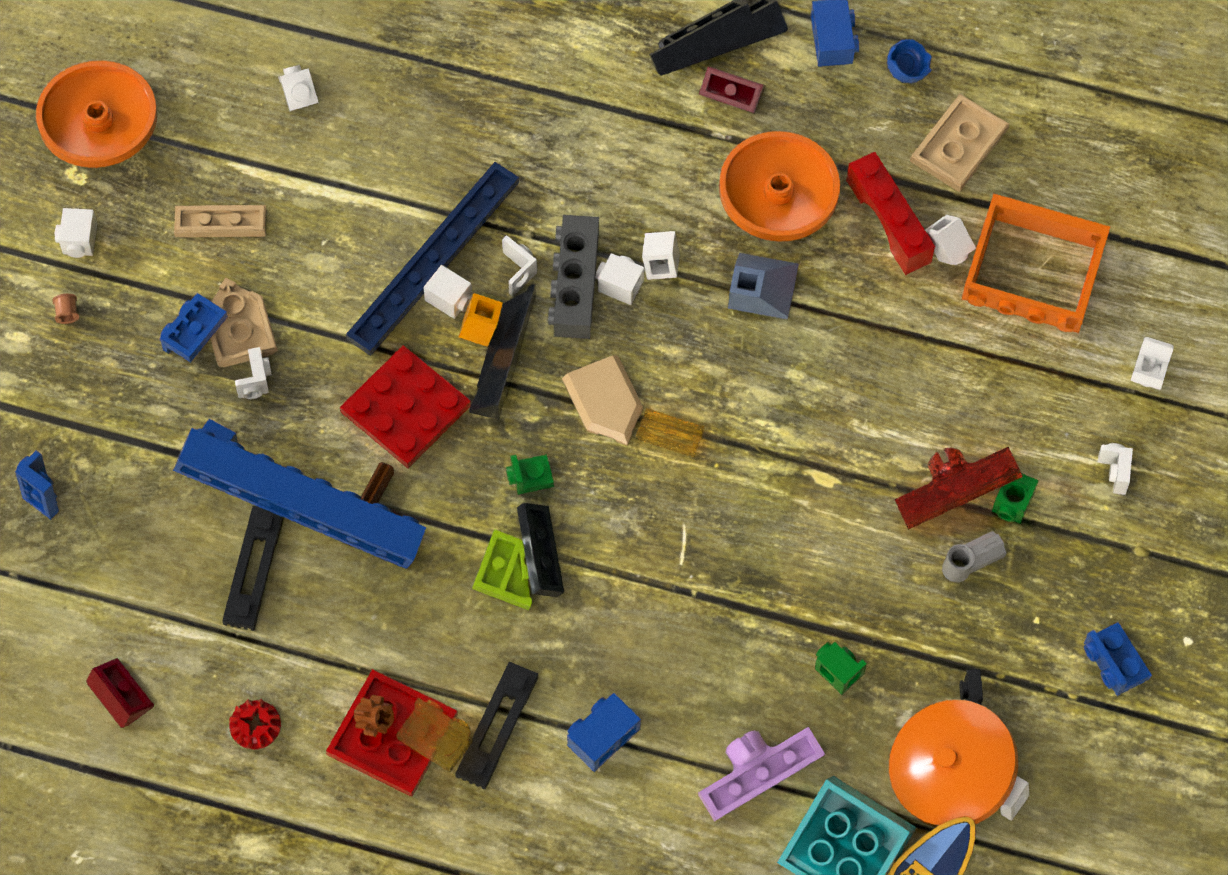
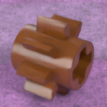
M372 695L370 699L361 698V703L354 710L355 727L364 729V735L376 737L378 732L386 734L387 729L394 721V713L391 709L393 705L384 703V697Z

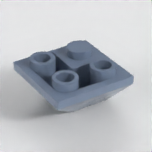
M739 253L729 292L728 309L788 320L799 264Z

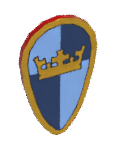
M964 816L937 826L906 850L893 864L888 875H964L974 849L976 839L975 821L970 817Z

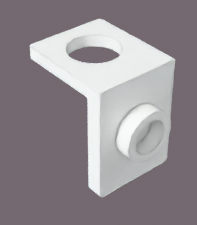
M506 235L502 239L503 253L521 267L509 280V294L513 297L537 274V259L533 257L528 247L523 244L518 245Z

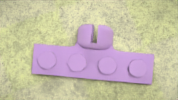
M805 728L774 747L766 745L760 733L755 730L744 734L745 736L741 737V739L737 738L731 742L726 748V754L733 764L732 773L698 793L714 822L823 757L825 753L810 728Z

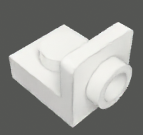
M1111 443L1101 445L1098 463L1111 464L1109 481L1114 482L1113 493L1126 495L1130 483L1133 448H1125L1121 444Z

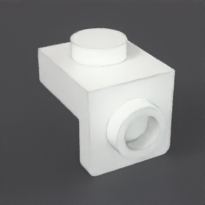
M296 65L283 69L284 75L279 76L278 79L282 85L289 111L319 103L309 68L301 70V66Z
M1145 337L1131 381L1145 387L1160 390L1174 346Z
M260 347L248 349L253 377L235 381L238 398L256 399L262 396V394L269 393L266 376L272 375L269 358H262Z

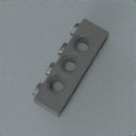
M563 215L562 226H556L555 244H560V253L554 252L553 271H558L557 280H551L550 298H556L555 307H549L548 325H554V337L590 339L599 217ZM573 247H579L582 250L579 252H573L569 249ZM570 274H577L580 277L577 279H570L567 276ZM568 301H575L578 303L576 306L565 305V303Z

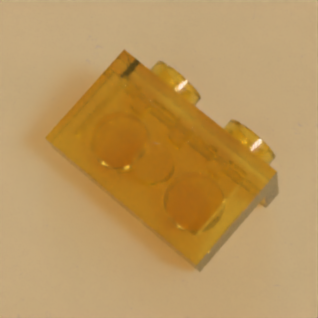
M418 698L414 703L415 710L396 734L397 739L451 773L472 744L470 727L466 722L457 717L451 719L443 714V709L431 700L425 702Z

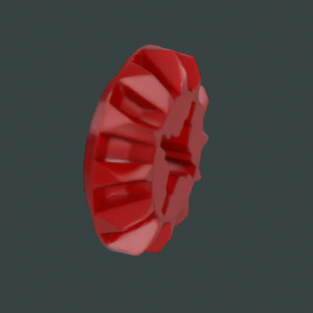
M247 699L242 705L236 706L232 716L229 717V729L232 738L240 746L253 750L262 749L269 746L278 737L281 729V719L273 704L270 705L262 699L254 701ZM258 713L259 720L264 725L257 726L251 735L250 725L245 723V721H252Z

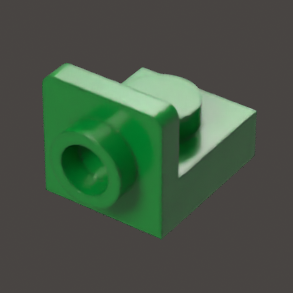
M516 454L510 456L511 466L506 467V474L509 485L515 484L517 495L554 487L547 454L518 460Z

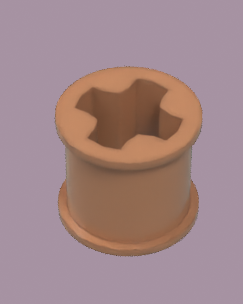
M60 294L52 299L55 305V321L57 323L69 324L79 319L76 306L77 297L74 294Z

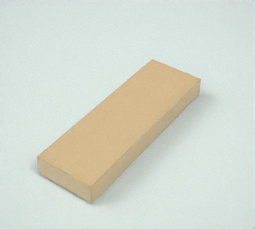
M266 205L175 206L174 234L175 237H266Z

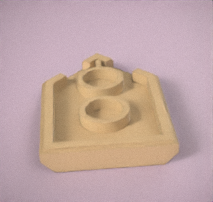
M225 277L219 286V291L211 301L227 311L228 315L227 319L210 338L217 365L219 367H228L250 361L248 349L260 347L262 357L273 355L278 350L263 297L236 285L234 281Z
M612 355L569 372L562 377V381L586 431L596 435L607 436L615 439L618 443L628 446L634 427L643 410V405L619 356Z

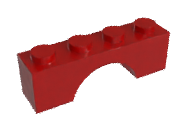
M874 151L849 163L846 181L860 204L866 203L878 216L886 232L890 252L904 274L907 275L932 263L935 245L877 153Z

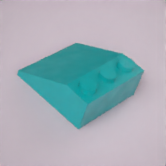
M832 776L825 780L777 863L795 875H888L893 864L898 860L917 828L842 780Z

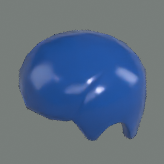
M913 39L900 40L889 50L887 67L893 78L902 83L913 84L924 79L931 72L930 63L932 56L919 42Z

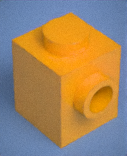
M473 293L463 318L459 338L488 347L497 327L503 302Z

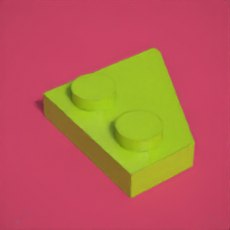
M494 529L472 589L529 611L532 598L529 594L528 568L525 564L523 540Z

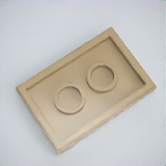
M959 94L912 154L910 162L960 192L1006 133L1009 123L962 94Z

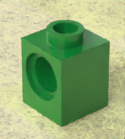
M1010 468L995 499L992 512L997 513L998 517L1007 522L1015 521L1021 524L1035 494L1039 480ZM1016 495L1021 499V501L1012 502L1007 498V496Z

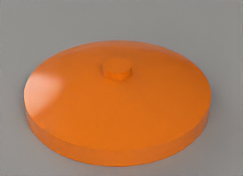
M88 61L65 69L47 84L37 103L36 121L43 142L61 160L81 167H107L129 159L146 145L156 127L157 105L154 93L148 82L132 68L112 61Z
M782 131L765 132L744 140L727 156L720 173L719 194L727 215L742 230L764 240L778 242L793 241L815 233L832 217L839 199L840 178L834 161L816 142L795 133Z
M946 700L929 705L917 712L899 731L889 758V776L896 797L914 817L933 827L964 816L972 818L975 824L984 821L993 815L1007 800L1014 787L1018 773L1017 747L1007 726L988 708L966 700Z

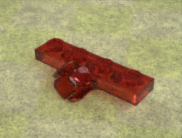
M1009 446L973 463H968L961 450L950 447L944 449L949 462L944 464L939 453L936 452L928 462V468L933 477L932 481L894 499L908 530L1023 477Z

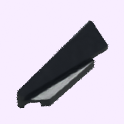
M733 0L662 38L658 43L660 49L649 55L656 72L662 76L785 33L788 27L777 0H757L751 5L741 0Z
M531 284L527 291L502 304L497 327L489 342L477 384V393L470 406L469 413L500 419L536 297L535 284Z

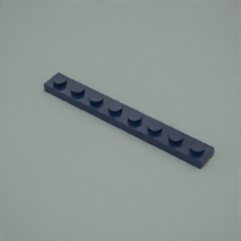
M494 162L346 333V339L371 356L424 295V286L441 265L447 268L519 184V177L497 162Z

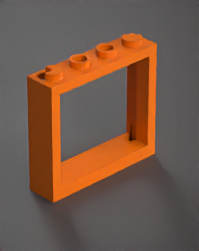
M993 193L964 286L962 300H966L974 306H986L997 309L1004 315L1014 314L1027 318L1032 323L1049 324L1063 332L1073 331L1079 333L1110 226ZM995 220L1094 248L1076 312L976 283Z

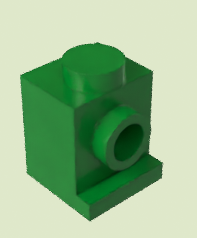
M827 642L816 653L815 670L841 695L865 674L867 663L863 659L857 663L855 655L847 647L843 646L841 648L836 642L833 644Z

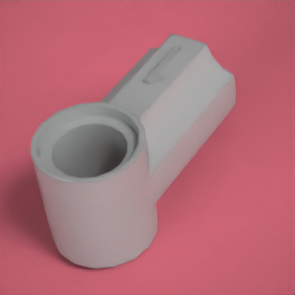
M991 531L966 544L952 546L942 565L944 576L948 580L957 583L966 580L969 574L1004 558L1007 553L1004 542L999 534ZM952 560H959L963 562L965 566L958 567L952 562Z

